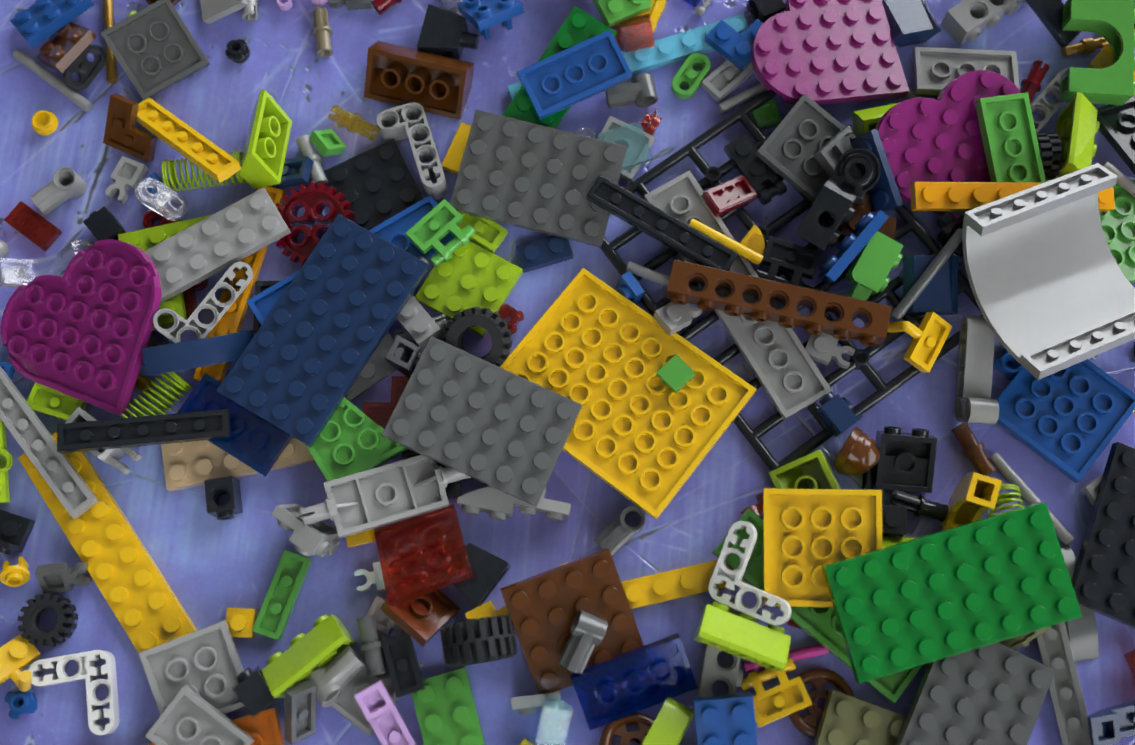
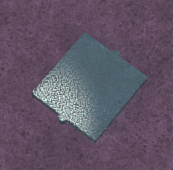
M640 121L597 134L598 140L627 146L622 170L653 161L654 159L648 144L649 138L645 136Z

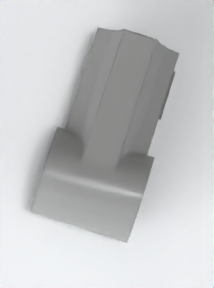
M62 167L55 172L51 182L30 197L40 211L47 215L69 198L81 197L87 190V183L71 168Z
M347 647L327 667L317 669L307 680L310 679L317 685L316 699L323 707H328L342 696L344 692L343 687L366 665L352 648Z

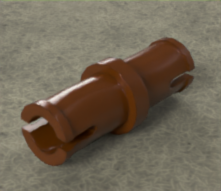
M963 423L951 430L964 450L962 452L964 457L970 459L979 474L986 476L996 470L983 450L985 446L982 442H978L968 423Z

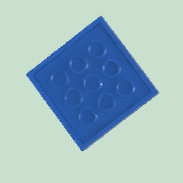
M1088 359L1039 380L1022 367L996 398L999 403L997 424L1074 483L1079 482L1135 410V394Z

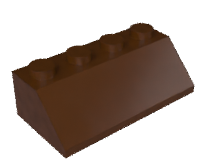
M377 41L368 48L364 97L398 106L415 102L422 105L425 112L461 120L471 89L474 63Z

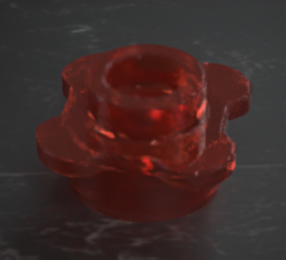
M657 109L652 114L648 112L645 114L639 125L643 128L641 131L653 135L662 119L656 115Z
M503 304L498 312L500 314L499 317L502 320H506L507 317L511 318L510 321L506 322L508 323V330H511V334L517 332L519 322L523 321L524 314L508 304Z

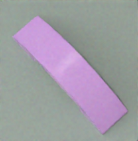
M381 680L354 694L367 721L370 722L382 745H417Z

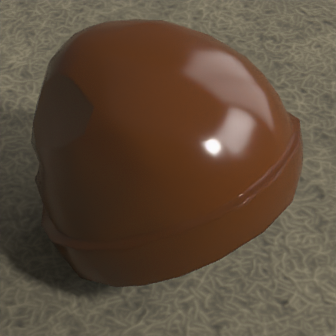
M855 427L837 456L834 465L836 472L846 476H857L873 468L880 458V452L874 440L869 438L867 433H863V430Z

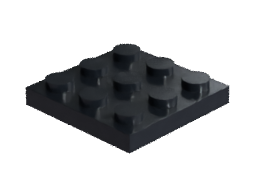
M394 139L324 170L330 185L337 189V193L341 192L345 195L343 201L347 200L352 204L347 210H352L355 212V215L349 218V220L354 221L367 230L374 228L423 199Z

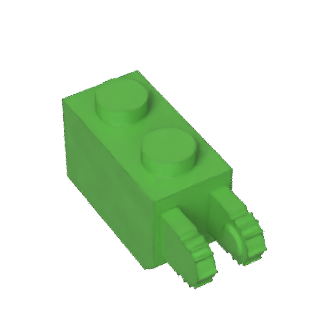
M877 231L854 258L845 275L847 283L852 285L846 297L866 301L870 295L877 294L879 291L883 292L890 280L887 275L891 268L895 269L903 257L900 252L904 245Z

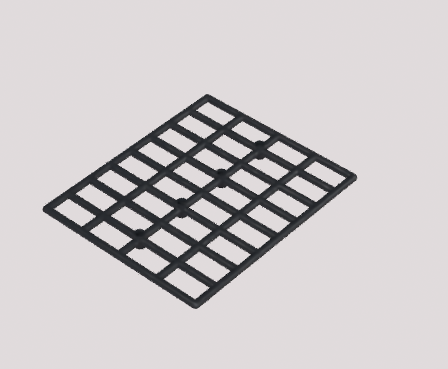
M772 89L764 91L625 186L624 189L633 194L637 191L641 198L644 199V195L650 192L645 185L687 156L690 157L705 176L698 181L702 190L706 188L711 189L723 184L721 178L736 168L731 160L718 168L710 167L697 150L739 121L756 140L754 145L759 149L774 130L764 135L749 117V114L778 94ZM775 173L779 179H781L782 181L785 180L778 173ZM768 182L762 185L765 189L771 187ZM798 191L804 200L767 226H758L744 209L752 202L720 215V218L724 222L733 215H736L748 231L755 224L762 232L766 248L769 236L811 208L813 202ZM902 205L894 208L905 222L895 230L894 240L898 241L910 231H913L930 253L928 255H937L941 251L940 246L907 207ZM828 211L824 212L822 216V221L825 225L832 226L835 219ZM631 227L610 243L604 237L602 248H600L620 275L627 273V265L617 254L616 250L643 233L635 227ZM812 243L804 246L813 250L819 249V247ZM669 247L643 266L655 270L676 256L678 252ZM852 262L835 282L825 283L822 281L815 287L810 286L809 289L823 292L828 291L846 278L845 275ZM778 269V276L784 274L786 278L792 280V273ZM958 269V295L964 292L980 311L968 279ZM632 274L640 284L639 281L643 279V277ZM898 275L891 280L883 292L879 291L877 294L870 295L866 301L879 303L886 298L895 309L901 302V299L894 292L903 286L900 282V276ZM691 283L693 286H699L698 283ZM645 289V293L640 300L652 316H654L656 310L671 302V299L665 296L655 303ZM798 306L797 310L799 311L805 306ZM713 310L679 335L689 341L720 318L715 310ZM828 312L824 313L827 320L837 321ZM904 315L902 319L910 321L919 328L920 322L925 315ZM960 330L945 341L936 361L959 345ZM887 332L886 338L881 345L868 346L865 349H857L850 339L838 340L842 347L850 346L855 349L853 356L849 355L850 359L848 362H850V365L847 369L839 367L824 378L830 387L853 370H861L877 390L853 407L854 410L852 412L855 416L858 413L863 415L921 372L911 365L885 384L868 363L871 357L906 332ZM808 340L802 344L804 348L806 347ZM733 344L713 359L724 365L738 355L740 350L736 344ZM757 377L749 382L756 390L762 387ZM815 402L806 408L823 430L777 462L760 438L784 421L779 412H776L754 429L750 427L740 413L733 421L770 471L808 455L834 436L815 412L819 408Z

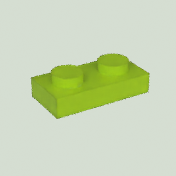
M460 213L463 216V221L458 227L463 230L468 225H471L476 233L469 239L494 254L508 235V230L493 220Z
M37 382L34 383L27 399V403L33 411L65 421L68 420L78 407L85 410L88 404Z

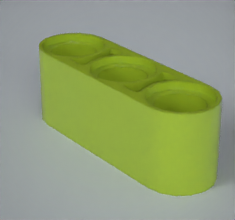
M668 697L642 745H679L690 725L694 710Z

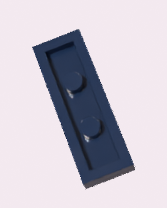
M873 129L851 139L853 148L870 150L880 163L881 174L878 182L868 190L875 212L879 210L887 212L904 205L878 130ZM858 163L861 173L864 176L866 168L862 163Z

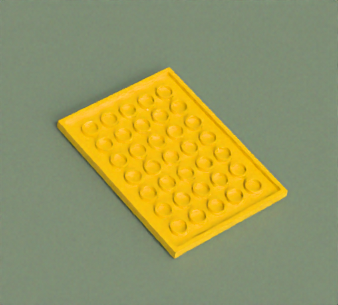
M582 268L500 366V368L582 404L562 450L655 520L663 513L756 393V388L679 334L675 333L669 336L653 316L584 268ZM675 355L695 372V377L676 394L656 376V372Z

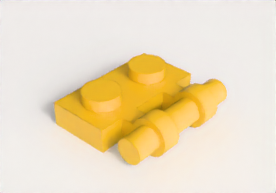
M792 658L787 659L785 670L773 671L768 668L760 672L755 670L748 673L749 677L742 679L741 687L743 691L754 687L757 694L753 696L755 721L759 728L813 705L801 677L789 680L787 672L797 669ZM778 677L781 684L766 691L763 683Z

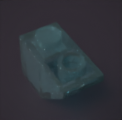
M558 699L544 700L535 745H566L573 706H569L565 701Z

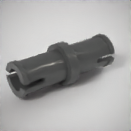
M375 615L357 619L362 645H359L360 651L364 652L368 677L386 673L381 652L382 640H379Z

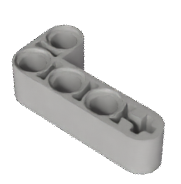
M412 102L381 111L376 120L383 140L387 142L394 139L395 142L409 139L427 197L432 195L434 200L443 198L448 191L447 183L422 105ZM435 177L437 183L432 184L430 178Z
M245 262L232 264L187 320L175 311L164 308L155 313L153 317L154 328L173 343L181 342L180 336L182 332L187 330L194 332L196 339L206 338L252 280V268ZM233 269L236 271L243 269L245 271L243 276L246 280L240 279L237 281L234 287L239 288V290L236 292L230 284L223 281L227 279L230 283L236 275ZM220 288L226 289L230 293V300L226 303L218 302L215 297L216 290ZM203 309L211 311L213 321L210 324L201 323L198 319L199 311ZM162 314L171 315L174 320L173 326L169 329L161 328L157 323L158 317Z
M964 315L961 320L955 417L959 422L996 424L999 418V403L996 399H991L995 335L983 316Z

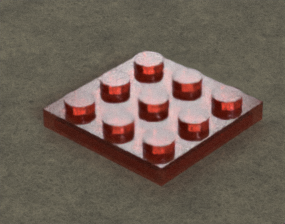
M454 504L374 532L387 600L391 607L474 577Z

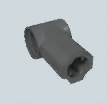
M648 73L639 74L633 77L631 81L620 83L605 90L609 109L636 104L638 107H649L658 101L653 76Z
M636 506L625 508L594 541L602 549L608 548L613 557L636 533L643 529L645 525L644 512ZM629 513H637L641 518V522L636 527H629L625 523V517Z
M579 610L572 622L571 635L561 654L559 664L567 670L582 674L595 645L598 646L604 638L608 622Z

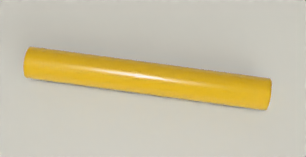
M694 218L689 224L692 228L738 253V255L758 266L760 265L764 257L763 255Z

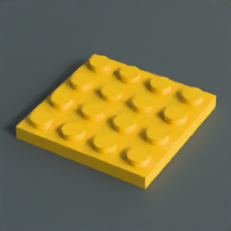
M764 488V591L786 600L790 606L834 607L822 566L883 548L882 490ZM764 597V606H769L765 604L768 600L766 597Z

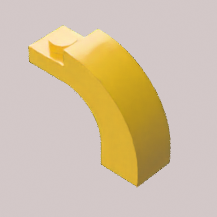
M975 472L965 474L957 484L947 504L948 514L940 525L943 526L942 531L978 521L985 510L989 508L994 509L1002 480Z

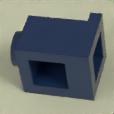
M830 392L819 401L821 407L815 411L835 437L863 418L861 413L855 416L852 412L854 410L853 406L845 397L841 398L839 394L834 395L833 392Z

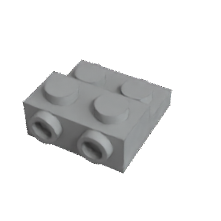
M297 503L277 505L271 515L279 520L277 524L288 531L294 530L289 541L296 545V551L308 557L310 555H317L322 558L326 553L331 556L337 550L340 541L338 540L336 528L325 521L305 526L300 508L304 507Z

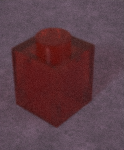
M649 14L620 23V29L616 30L618 32L619 45L624 44L625 52L655 46Z

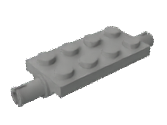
M419 455L324 482L323 486L327 496L325 502L300 508L305 526L329 518L331 521L334 520L338 538L341 539L448 507L449 502L445 491L447 484L471 477L450 467L442 468V466H438L436 461Z

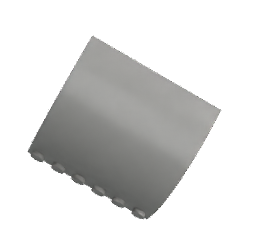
M1099 163L964 213L962 231L963 255L968 280L978 307L999 342L1038 380L1135 339V288L1124 276L1109 249L1102 229L1098 206V192L1115 186L1118 176Z

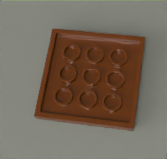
M608 548L500 589L538 694L557 692L647 657ZM579 610L608 622L604 638L598 646L595 645L582 674L567 670L559 664L561 654L571 635L572 622Z

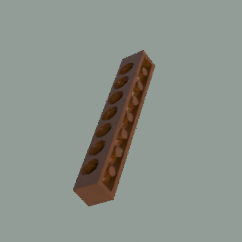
M675 259L666 292V298L671 299L670 301L675 304H696L698 308L712 311L713 308L719 309L729 316L738 317L740 314L750 316L752 320L764 323L769 320L778 322V325L784 328H794L795 326L805 328V331L811 334L828 333L838 340H849V338L860 340V343L865 346L881 345L885 340L892 306ZM691 283H699L703 289L695 292L689 288V285ZM723 288L730 295L728 297H720L715 291ZM746 294L753 295L756 298V302L747 303L743 300L742 296ZM770 301H780L783 308L774 309L771 307ZM797 307H807L810 311V314H800L797 310ZM824 313H834L837 321L827 320ZM852 318H860L864 322V327L855 326Z

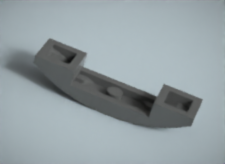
M1062 545L1060 548L1070 579L1072 580L1077 559L1069 545ZM1080 604L1082 617L1065 622L1075 662L1099 658L1098 633L1094 610Z

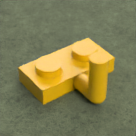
M926 312L919 328L910 321L889 322L887 332H906L913 340L903 359L922 373H929L953 326L935 312Z
M23 633L0 647V684L11 678L20 691L27 692L31 688L32 673L28 670H21L39 659L41 653L33 644L28 642V639H24L21 636Z

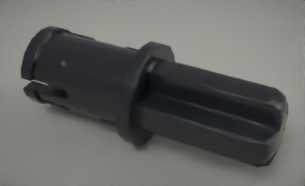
M896 490L893 491L890 498L891 505L907 506V511L913 512L916 517L923 515L943 522L948 514V505L925 499L924 495L917 497Z

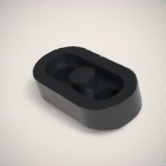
M90 44L63 72L64 83L73 90L87 88L106 63V54L103 49L97 45ZM88 53L94 56L92 63L87 60ZM74 72L79 75L78 82H75L72 79V74Z

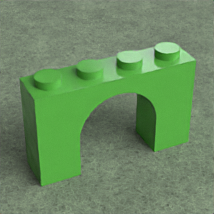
M1067 0L1064 4L1062 30L1092 32L1102 36L1112 48L1113 62L1111 66L1101 69L1069 67L1061 77L1060 102H1069L1077 92H1080L1092 104L1123 106L1135 95V81H1133L1135 71V0Z

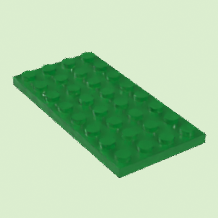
M1039 502L822 566L857 683L867 682L1082 617L1046 502Z

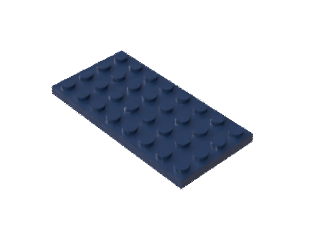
M338 214L223 380L217 392L311 448L430 268L429 264Z

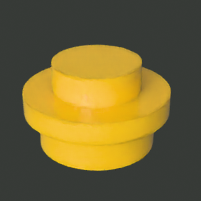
M41 110L32 117V127L39 135H50L58 128V118L50 111Z

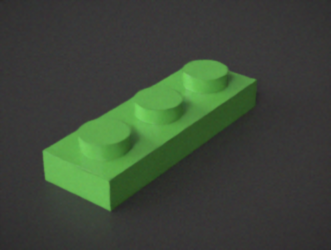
M284 550L252 629L253 632L281 641L313 561L312 559Z

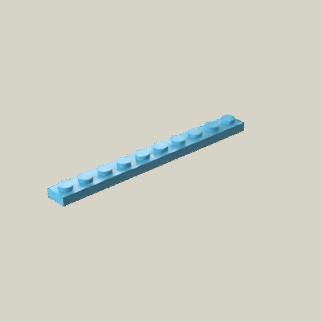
M744 14L723 20L740 34L749 27ZM720 21L621 52L633 76L686 60L693 53L706 54L716 50L704 41L705 35ZM521 82L507 86L511 101L521 88Z

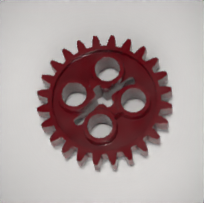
M310 182L309 189L301 183L299 192L291 188V197L282 195L285 200L284 205L281 203L276 204L281 209L280 215L291 232L282 237L276 246L281 249L284 248L282 254L287 257L291 256L290 260L295 263L299 261L300 265L306 262L324 233L330 227L319 224L313 225L315 221L321 224H330L338 214L347 219L355 215V212L352 210H347L352 204L347 200L343 201L345 195L341 192L337 193V189L333 186L328 188L322 182L319 187L316 183ZM330 206V213L323 217V209ZM305 207V213L298 218L297 213L299 209ZM293 223L308 224V225H312V229H311L310 227L306 226V225H300V226H294V227H292V224H293ZM304 232L305 238L303 242L298 244L297 238L299 234Z

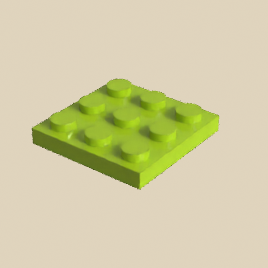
M470 241L464 247L460 246L453 252L450 260L447 262L443 261L438 267H433L415 298L420 304L440 315L445 314L446 318L450 320L457 313L473 307H486L491 309L490 311L499 313L523 274V269ZM480 326L467 328L483 338L488 332Z

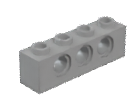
M963 0L947 11L940 25L960 46L967 40L970 42L974 41L980 36L982 30L987 27L989 29L993 28L1000 22L1001 17L1006 14L1008 16L1012 15L1019 9L1020 4L1026 1Z
M743 603L745 607L749 608L750 604ZM729 607L728 612L739 616L741 611ZM705 644L696 697L714 696L711 688L712 684L717 680L725 684V694H735L736 687H741L743 670L739 669L741 658L729 654L731 664L727 668H722L717 663V655L722 650Z

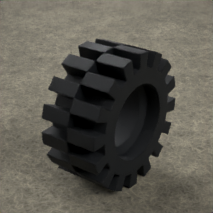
M1055 132L1036 133L1045 179H1056L1060 174L1059 169L1062 168L1060 160H1063V155H1061L1063 148L1060 146L1061 140L1058 139V134H1055Z
M49 593L36 595V599H29L26 602L29 606H22L20 610L25 612L24 616H18V621L23 622V625L18 626L19 631H24L21 636L24 639H28L29 643L37 646L52 647L66 642L64 638H70L73 635L70 630L77 627V624H73V619H78V614L73 613V611L77 610L75 605H71L72 601L63 598L64 596ZM53 609L58 617L57 623L53 629L44 631L39 626V618L45 610Z

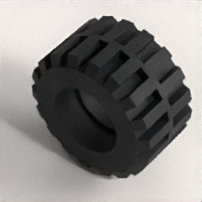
M473 307L457 313L447 322V327L441 335L443 342L467 352L462 343L463 333L471 326H480L490 334L492 348L487 355L479 358L500 367L509 356V351L512 347L510 338L512 334L511 330H508V323L505 319L502 320L499 317V313L490 311L491 309L486 307Z
M508 616L472 619L449 624L440 629L445 665L449 667L491 662L511 658L517 654L511 617Z

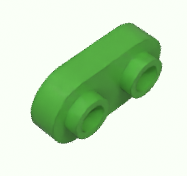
M702 53L691 54L672 80L671 89L677 98L689 99L693 97L701 86L702 81L708 76L711 63L706 55ZM698 67L701 70L695 71L693 68ZM686 86L688 89L682 90L680 87Z

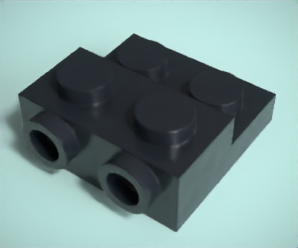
M884 426V431H877L875 445L880 452V458L875 466L873 487L876 489L932 493L938 438L929 435V430L912 428V433H903L900 427Z

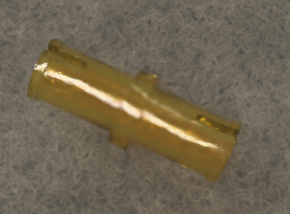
M334 105L330 111L336 114L329 113L330 120L345 126L347 131L351 133L356 132L372 142L377 139L378 135L374 134V131L380 133L377 125L362 119L360 114H352L338 105Z

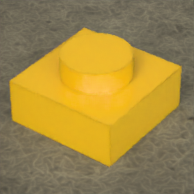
M227 608L226 622L232 637L255 638V632L252 629L257 619L258 609Z

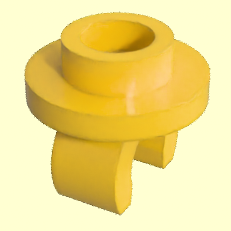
M22 556L19 557L17 565H11L8 560L4 561L3 569L0 571V581L9 587H19L27 583L30 579V571L28 570L29 565Z

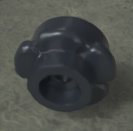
M243 39L232 40L226 46V56L235 63H243L250 56V47L247 46V42Z

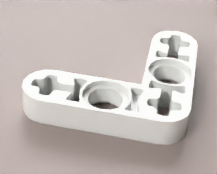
M735 522L729 529L710 580L709 594L714 600L769 624H784L791 617L792 611L789 603L778 596L741 581L757 540V530L750 522ZM744 527H747L746 532L750 534L749 539H743L740 547L746 548L745 552L730 548L732 543L734 545L739 543L740 536L736 534L737 530H743ZM730 553H735L740 557L741 562L736 570H731L726 565V557ZM726 581L728 589L737 591V585L741 588L737 592L736 597L729 593H724L720 596V590L716 588L717 584H723ZM748 591L753 592L757 596V604L751 609L745 607L742 602L744 593ZM764 597L768 598L765 602L766 605L775 607L779 603L781 605L780 610L784 612V616H778L774 619V613L767 609H763L762 614H760L759 611L764 604Z
M93 650L41 659L30 665L28 671L32 673L31 684L35 686H51L86 680L89 729L96 735H108L118 728L120 716L116 660L111 652ZM100 658L106 659V664L101 666V670L99 667H95V662L99 661ZM70 660H75L79 666L78 671L74 676L70 677L65 672V666ZM43 669H56L57 674L38 677V672ZM108 675V679L95 680V676ZM105 684L109 688V695L105 700L100 701L97 699L95 692L99 685ZM97 705H110V708L97 710ZM103 716L110 718V723L105 725V730L104 726H99L98 721L103 719Z

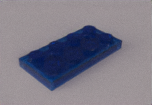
M205 373L177 413L228 409L230 411L231 438L208 441L266 477L293 437L219 394L217 389L221 382Z
M678 633L586 668L582 674L573 673L570 675L590 731L664 702L668 697L674 698L698 688Z

